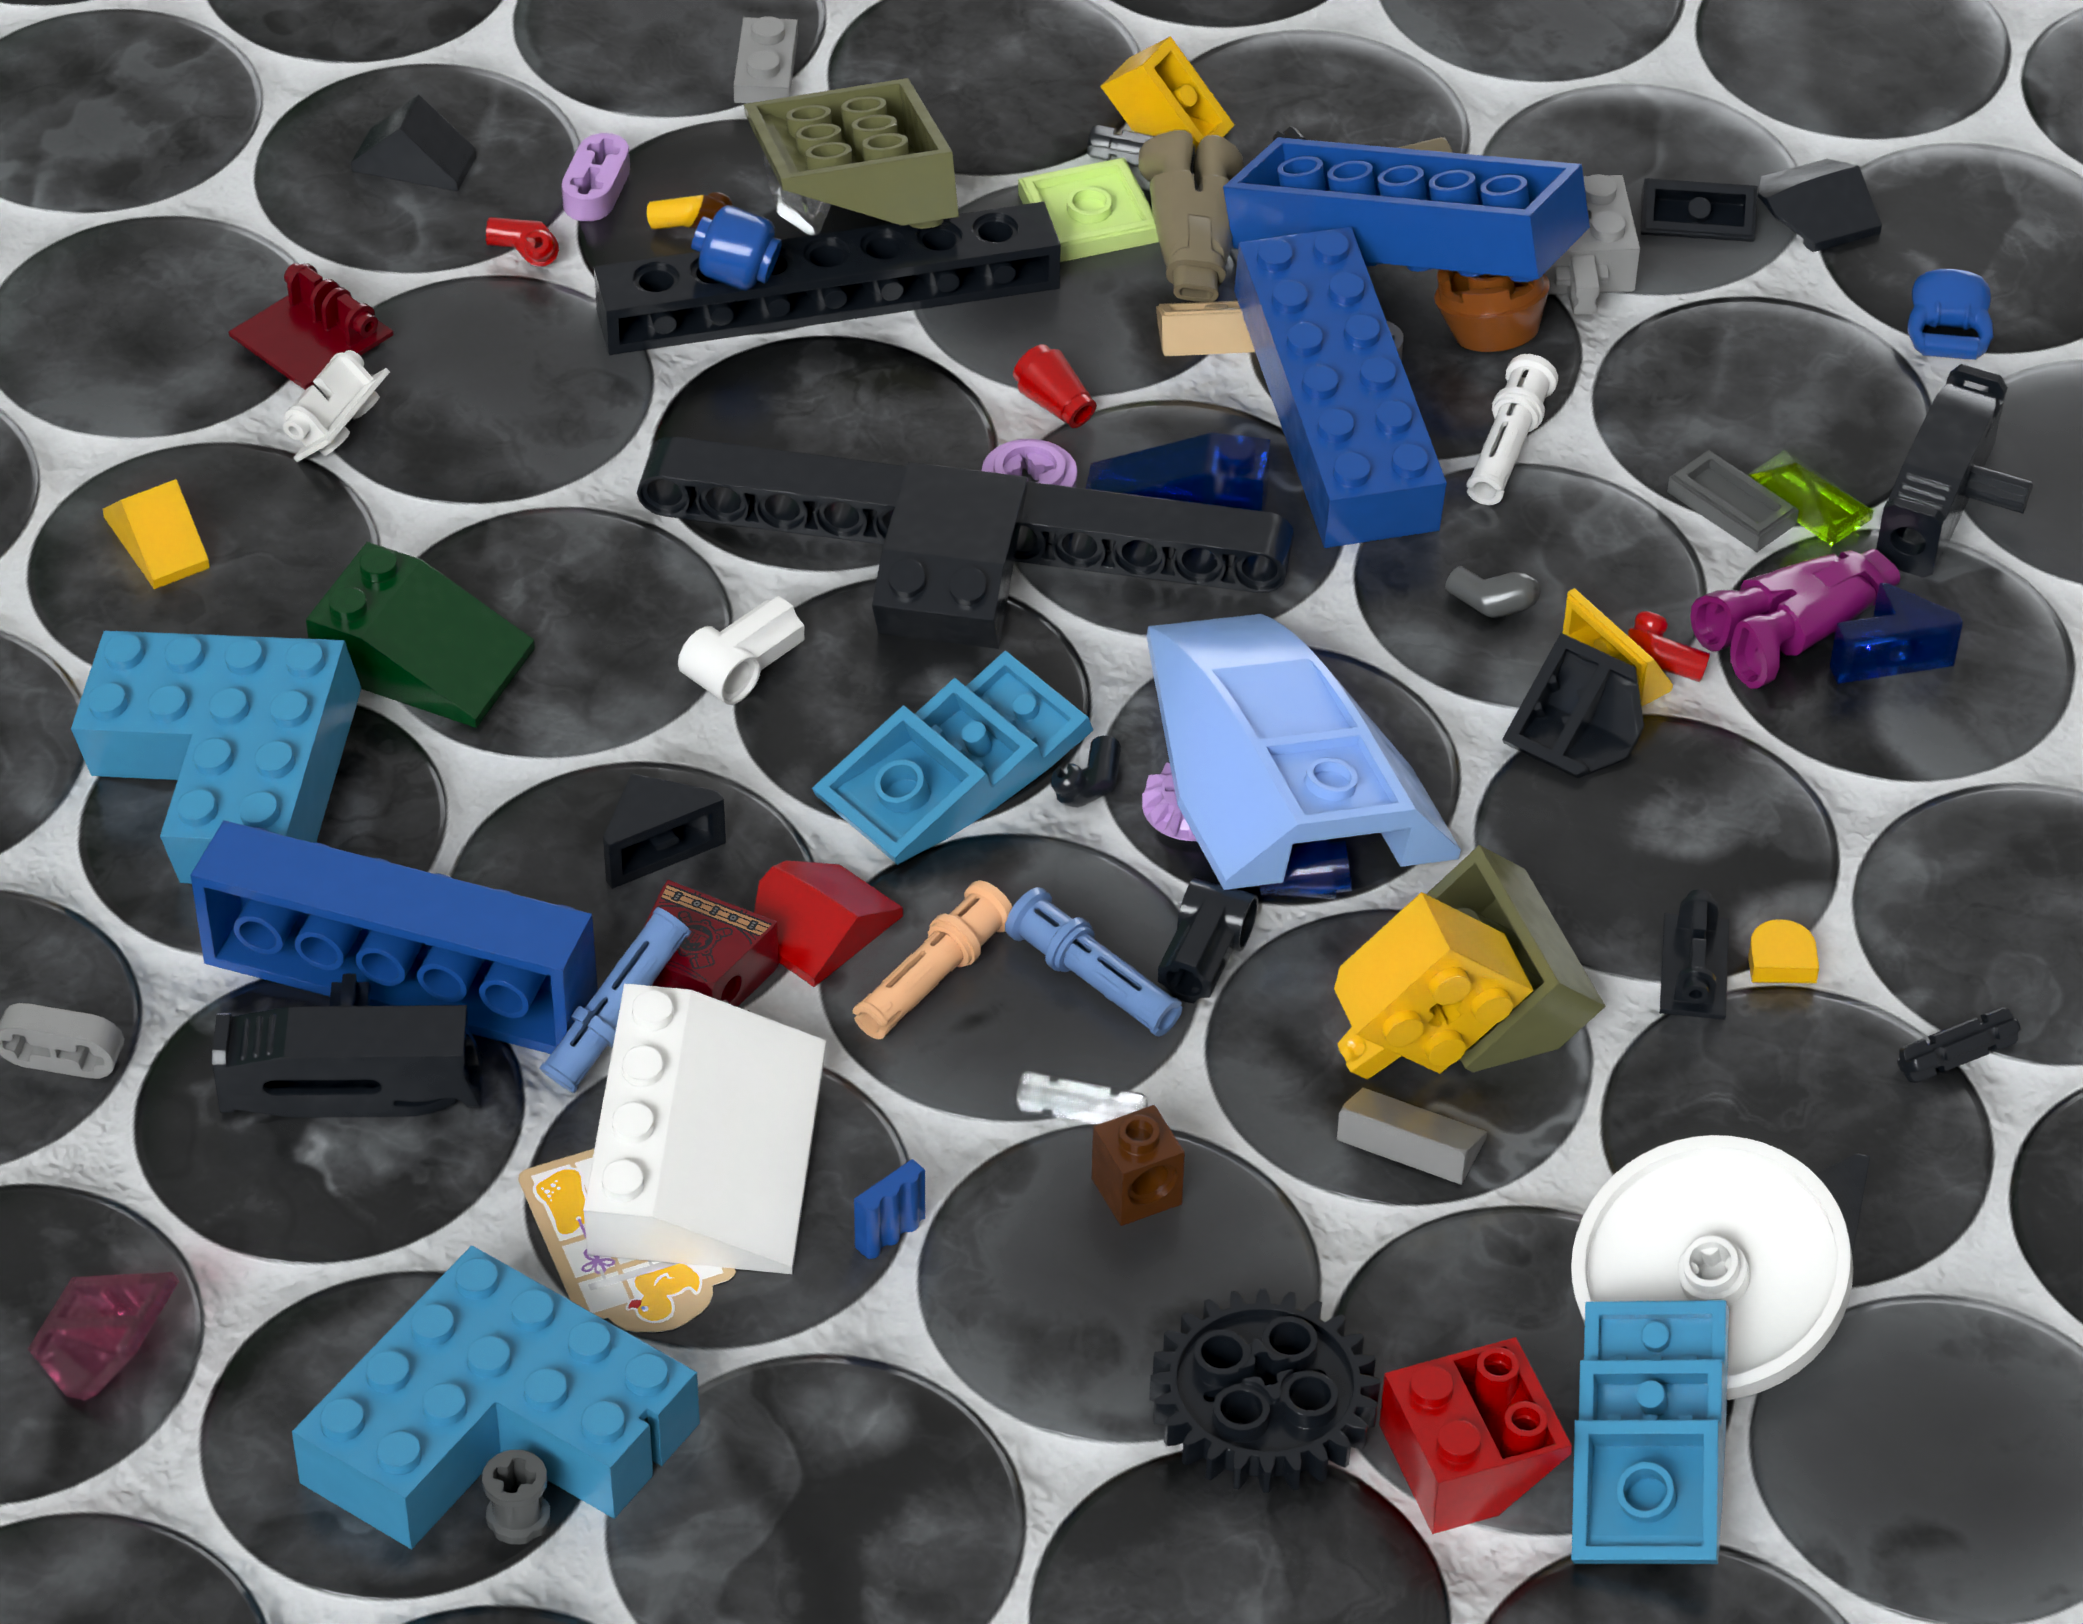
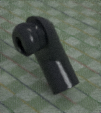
M1098 736L1090 744L1086 768L1081 769L1078 765L1069 763L1067 766L1068 773L1066 774L1061 767H1058L1051 778V787L1056 792L1057 800L1065 806L1079 808L1112 792L1116 786L1121 753L1119 741L1110 736Z

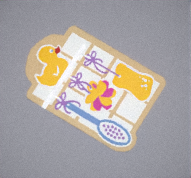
M594 1149L531 1167L519 1174L518 1181L570 1301L602 1319L608 1318L614 1325L625 1331L656 1333L674 1330L688 1323L702 1313L710 1304L713 1295V1285L729 1281L736 1274L735 1268L588 1255L583 1210Z

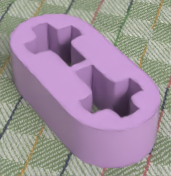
M599 133L591 135L581 142L562 180L563 208L568 216L579 221L591 222L606 217L613 210L630 172L629 146L626 140L612 133Z

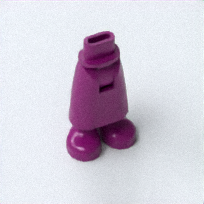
M1870 549L1861 554L1853 550L1843 551L1839 556L1835 553L1827 554L1743 581L1740 591L1717 590L1697 598L1691 607V625L1697 640L1709 651H1720L1731 646V664L1736 676L1750 689H1758L1775 680L1780 667V651L1785 655L1797 656L1861 615L1870 606L1880 603L1885 596L1886 590L1898 585L1901 577L1897 567L1876 549Z

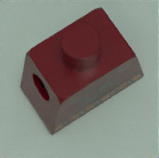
M667 880L646 923L652 917L656 907H660L684 923L692 933L688 938H685L652 986L689 989L738 1007L779 966L777 921Z

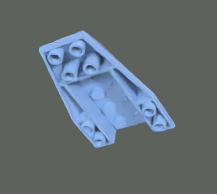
M1263 614L1148 626L1146 637L1177 805L1223 890L1282 883L1292 845L1311 841L1381 833L1400 867L1459 859L1460 847L1411 765L1314 652L1285 626Z

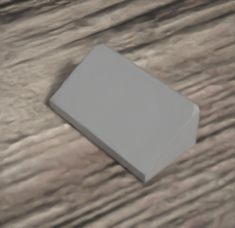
M1362 1088L1345 1102L1339 1112L1338 1141L1460 1185L1463 1184L1487 1138V1131L1366 1088Z

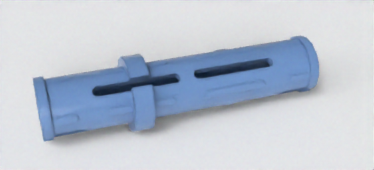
M656 907L652 917L625 954L619 959L585 1008L578 1006L570 1016L574 1021L573 1025L539 1069L558 1085L571 1093H575L578 1089L577 1086L607 1046L613 1048L624 983L652 986L685 938H688L692 933L689 928L669 912Z

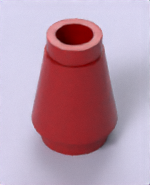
M1040 344L1027 351L1017 362L1013 371V378L1018 382V391L1063 422H1066L1071 428L1082 426L1092 417L1097 404L1090 397V394L1062 351L1050 349L1047 345Z

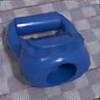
M1959 269L1931 270L1917 277L1912 287L1914 307L1908 319V334L1914 348L1922 356L1976 360L1984 355L1994 337L1993 323L1988 313L1991 302V292L1988 283L1975 273ZM1925 325L1934 328L1937 326L1963 328V330L1972 328L1977 331L1979 337L1923 333Z

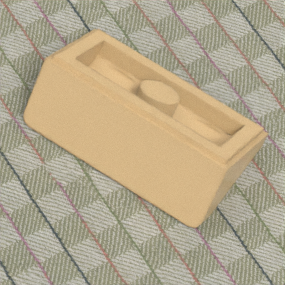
M1238 301L1167 303L1156 306L1161 348L1164 356L1255 352Z

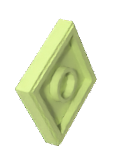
M1125 158L1018 179V195L1023 204L1045 202L1061 244L1060 262L1159 242L1153 210Z

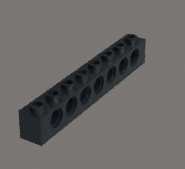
M1045 202L961 213L959 217L943 219L942 224L926 229L892 223L782 239V246L776 265L767 283L764 284L758 281L755 286L746 291L704 276L699 269L700 252L595 266L596 310L608 354L615 355L1060 289L1061 244Z

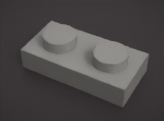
M771 16L760 18L743 17L734 79V103H752L790 97L798 40L797 19H778Z

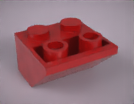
M1516 1337L1384 1373L1379 1425L1432 1534L1499 1516L1571 1455L1572 1445Z

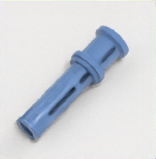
M1040 887L1029 890L1014 904L1005 922V932L1009 937L1016 941L1026 940L1045 955V962L1053 970L1061 972L1071 970L1108 1000L1115 1003L1147 1027L1153 1035L1160 1037L1175 1025L1182 1012V1006H1180L1182 1002L1177 998L1171 997L1139 973L1133 966L1127 964L1094 939L1095 933L1089 922L1080 917L1072 919L1052 904L1050 893Z

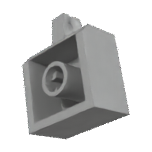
M1596 174L1583 176L1590 228L1544 273L1550 282L1548 295L1568 294L1573 314H1596L1598 307L1596 298L1599 296V293L1635 291L1640 246L1623 175L1606 176Z

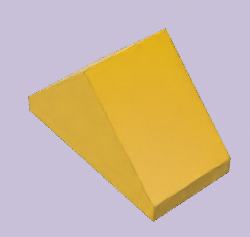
M177 479L124 498L103 508L105 520L154 589L210 568L209 559Z

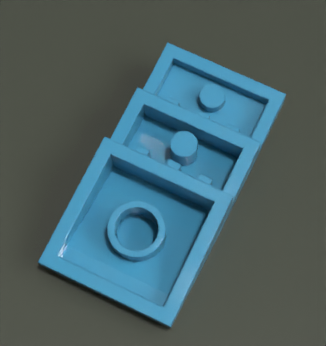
M1005 650L966 686L956 678L952 679L915 714L903 705L813 786L812 789L818 798L898 865L948 839L996 809L1046 772L1094 730L1088 716Z
M1726 1300L1585 1302L1584 1360H1580L1579 1420H1575L1573 1564H1718L1723 1502L1728 1383L1729 1308Z

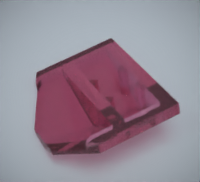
M172 1272L72 1277L28 1350L66 1396L82 1400L94 1397L137 1353L178 1285L179 1280Z

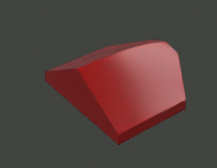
M786 860L772 866L759 881L754 913L777 921L779 963L815 987L903 917V907L840 864Z

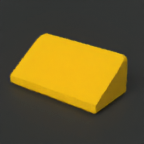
M1575 588L1568 591L1563 634L1634 666L1637 671L1641 706L1672 691V682L1648 653Z

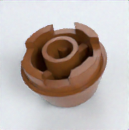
M1439 269L1437 274L1438 289L1435 292L1434 300L1459 345L1479 352L1504 351L1521 346L1537 335L1550 288L1549 279L1545 274L1533 281L1516 282L1511 280L1509 276L1483 274L1475 277H1466L1460 275L1458 271Z

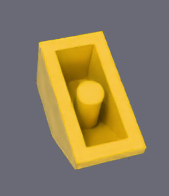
M1171 36L1129 57L1100 86L1132 131L1156 136L1173 130H1185L1191 133L1193 144L1197 150L1200 141L1205 136L1217 135L1224 137L1235 126Z

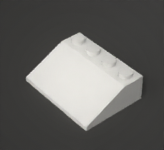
M624 983L583 1210L587 1254L792 1274L825 1059L826 1040L693 990Z

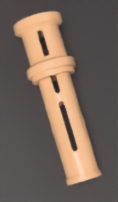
M981 880L973 882L964 892L965 899L950 914H940L932 921L928 931V938L891 972L872 993H869L853 1008V1014L857 1015L854 1019L860 1029L872 1038L883 1039L950 971L952 972L956 967L972 965L981 954V946L996 932H1005V922L1013 906L997 887Z

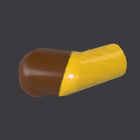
M720 192L651 201L647 205V220L650 227L654 230L681 226L697 229L703 216L713 220L718 210L724 206L733 205L727 195Z

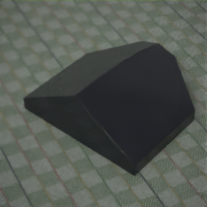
M1824 159L1761 176L1758 191L1760 200L1775 218L1801 236L1804 246L1812 252L1881 233L1882 224L1859 165Z
M1560 633L1502 738L1503 743L1576 778H1581L1627 759L1644 729L1636 668Z

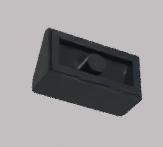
M1645 178L1641 194V234L1754 242L1758 186Z

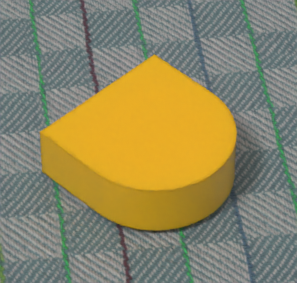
M1776 919L1764 922L1754 930L1748 954L1751 982L1817 983L1819 962L1816 941L1807 928L1794 921Z

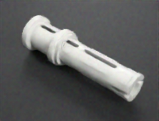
M1520 354L1514 357L1506 369V387L1497 393L1492 402V412L1495 420L1483 445L1474 471L1466 483L1468 495L1480 504L1495 505L1503 498L1504 489L1519 457L1527 433L1538 428L1545 413L1543 402L1556 389L1558 384L1557 371L1548 360L1541 356ZM1528 370L1526 378L1522 377L1523 372Z

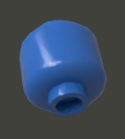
M727 205L717 211L713 220L705 216L702 217L695 231L691 249L700 252L699 269L704 276L746 291L755 286L758 281L764 284L767 283L776 265L782 240L775 238V228L769 219L733 205Z

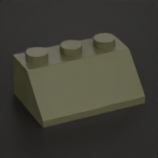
M1478 845L1427 893V895L1504 933L1534 990L1512 1010L1508 1017L1492 1027L1465 1052L1460 1059L1465 1069L1477 1072L1557 1050L1606 1007L1526 869Z

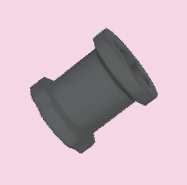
M507 1450L498 1453L487 1462L482 1473V1486L487 1498L490 1499L486 1509V1523L499 1541L508 1544H526L533 1538L543 1535L550 1524V1505L542 1496L547 1488V1470L543 1461L534 1453L525 1450Z

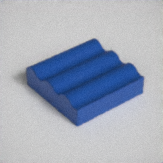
M911 1159L854 1198L855 1248L868 1259L878 1257L882 1247L897 1244L902 1233L917 1230L919 1222L925 1219V1169L915 1160Z

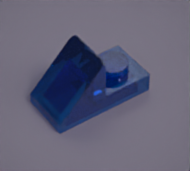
M1880 583L1873 618L1837 623L1830 669L1837 684L1954 666L1963 621L1960 615L1952 610L1889 583Z

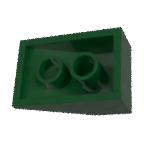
M368 541L306 618L308 639L345 640L362 690L475 728L478 727L535 649L533 638L422 559Z

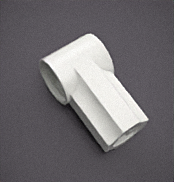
M780 596L772 600L767 599L720 632L712 626H706L693 633L683 645L679 654V671L725 704L734 705L750 694L760 677L762 669L805 640L804 624L796 615L793 605Z

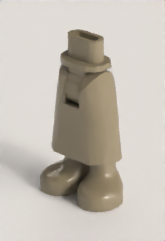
M1173 130L1158 134L1146 141L1139 150L1138 168L1141 175L1150 182L1153 216L1166 266V277L1173 284L1174 295L1177 298L1196 302H1213L1219 297L1218 286L1225 279V266L1232 247V233L1229 226L1223 186L1243 169V156L1237 147L1227 139L1217 135L1205 136L1197 147L1193 162L1194 174H1191L1193 138L1191 133L1185 130ZM1195 182L1198 185L1197 191L1195 190Z

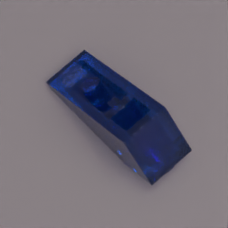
M1207 433L1094 462L1090 466L1086 489L1264 511L1268 490L1271 439Z

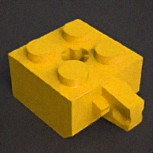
M1421 892L1339 967L1334 990L1352 1027L1337 1045L1350 1072L1367 1080L1401 1056L1441 1074L1451 1064L1461 1059L1465 1052L1492 1027L1508 1017L1512 1010L1534 990L1504 933Z

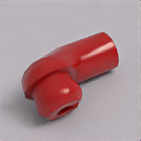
M497 217L488 218L486 225L487 245L515 248L530 265L536 267H545L557 258L559 244L543 222Z
M1648 611L1638 613L1635 618L1634 628L1628 629V636L1648 653L1662 670L1700 682L1710 653L1664 638L1663 635L1668 626L1664 617Z

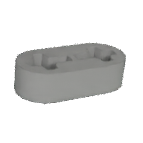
M17 1003L10 1005L4 1011L0 1020V1055L7 1061L25 1068L100 1079L107 1077L114 1070L124 1047L125 1039L121 1030L109 1020L93 1014L29 1003Z

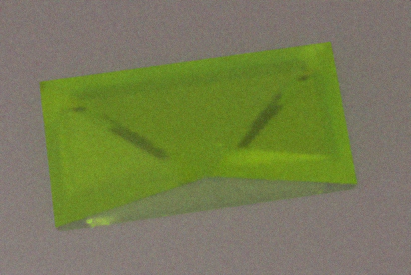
M1785 450L1747 474L1799 509L1797 523L1831 546L1872 520V509Z

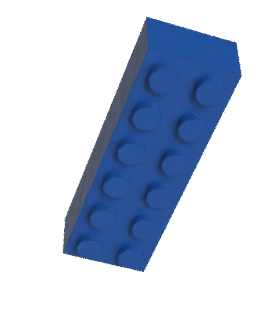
M1278 137L1223 186L1229 226L1232 233L1233 249H1238L1239 242L1352 227L1366 266L1380 264L1401 265L1416 272L1440 269L1458 271L1460 275L1466 277L1490 274L1509 276L1511 280L1516 282L1533 281L1542 277L1590 228L1582 164Z
M1352 227L1239 242L1234 292L1239 307L1242 310L1246 327L1323 547L1330 548L1440 531L1447 482Z
M225 820L221 823L190 875L204 964L329 997L332 982H342L343 974H356L357 982H369L371 985L369 1006L467 1005V1026L471 1034L552 1054L573 1025L574 1021L570 1016L578 1006L585 1008L598 991L592 914L566 905H555L516 895L507 890L492 889L453 879L444 874H433L394 864L385 859L371 858L331 848L322 843H312L272 833L263 828L249 827Z

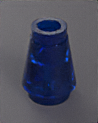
M1329 839L1311 841L1293 847L1284 881L1282 883L1260 885L1261 896L1274 895L1337 900V893L1352 891L1346 840L1330 842Z

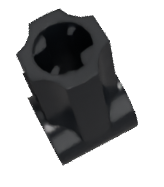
M1196 877L1191 880L1180 907L1177 931L1158 966V983L1164 985L1170 991L1173 998L1194 1004L1200 998L1211 997L1233 950L1242 951L1249 940L1257 915L1258 896L1237 889L1223 890L1220 884Z

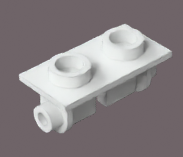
M347 350L344 353H336L313 380L316 386L326 395L327 399L312 385L302 393L284 415L285 423L283 429L290 438L300 440L304 444L293 458L298 462L318 450L325 456L342 444L350 434L345 425L351 418L353 420L358 419L374 406L380 398L375 389L390 371L385 368L371 376L364 368L362 357L355 351Z

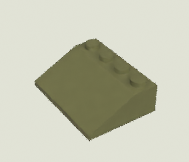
M909 78L744 104L745 116L782 190L898 225H910L913 228L919 229L936 227L943 223V219L959 217L952 150Z

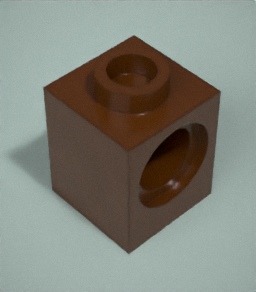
M1155 1104L1093 1126L1091 1179L1120 1226L1182 1205L1185 1152Z

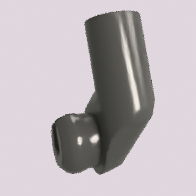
M1458 566L1450 573L1445 584V590L1491 618L1507 616L1535 605L1540 596L1538 582L1532 576L1522 572H1511L1483 579L1467 568Z

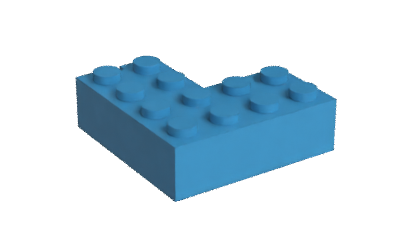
M103 631L71 730L91 776L178 780L160 838L179 882L192 884L190 875L223 820L249 827L263 828L272 833L312 843L317 842L362 688L345 640Z
M471 1245L292 1431L299 1482L412 1550L477 1480L490 1459L498 1453L507 1450H525L534 1453L543 1461L547 1470L548 1481L615 1519L653 1477L652 1461L662 1466L700 1424L697 1372Z

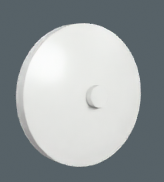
M1722 1135L1690 1137L1658 1146L1638 1156L1617 1171L1601 1187L1585 1211L1576 1233L1571 1263L1574 1294L1584 1325L1585 1302L1726 1300L1729 1308L1727 1400L1746 1397L1768 1390L1794 1376L1812 1362L1828 1344L1841 1323L1849 1303L1853 1281L1852 1250L1846 1223L1839 1206L1824 1183L1808 1167L1778 1148L1748 1138Z

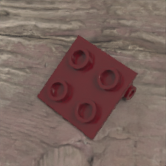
M294 263L287 268L284 280L287 283L288 296L228 331L231 338L304 390L315 385L313 380L336 353L352 350L361 356L394 335L393 330L375 317V311L370 305L359 303L353 299L351 293L347 289L340 287L334 280H323V277L317 273L316 268L309 263Z

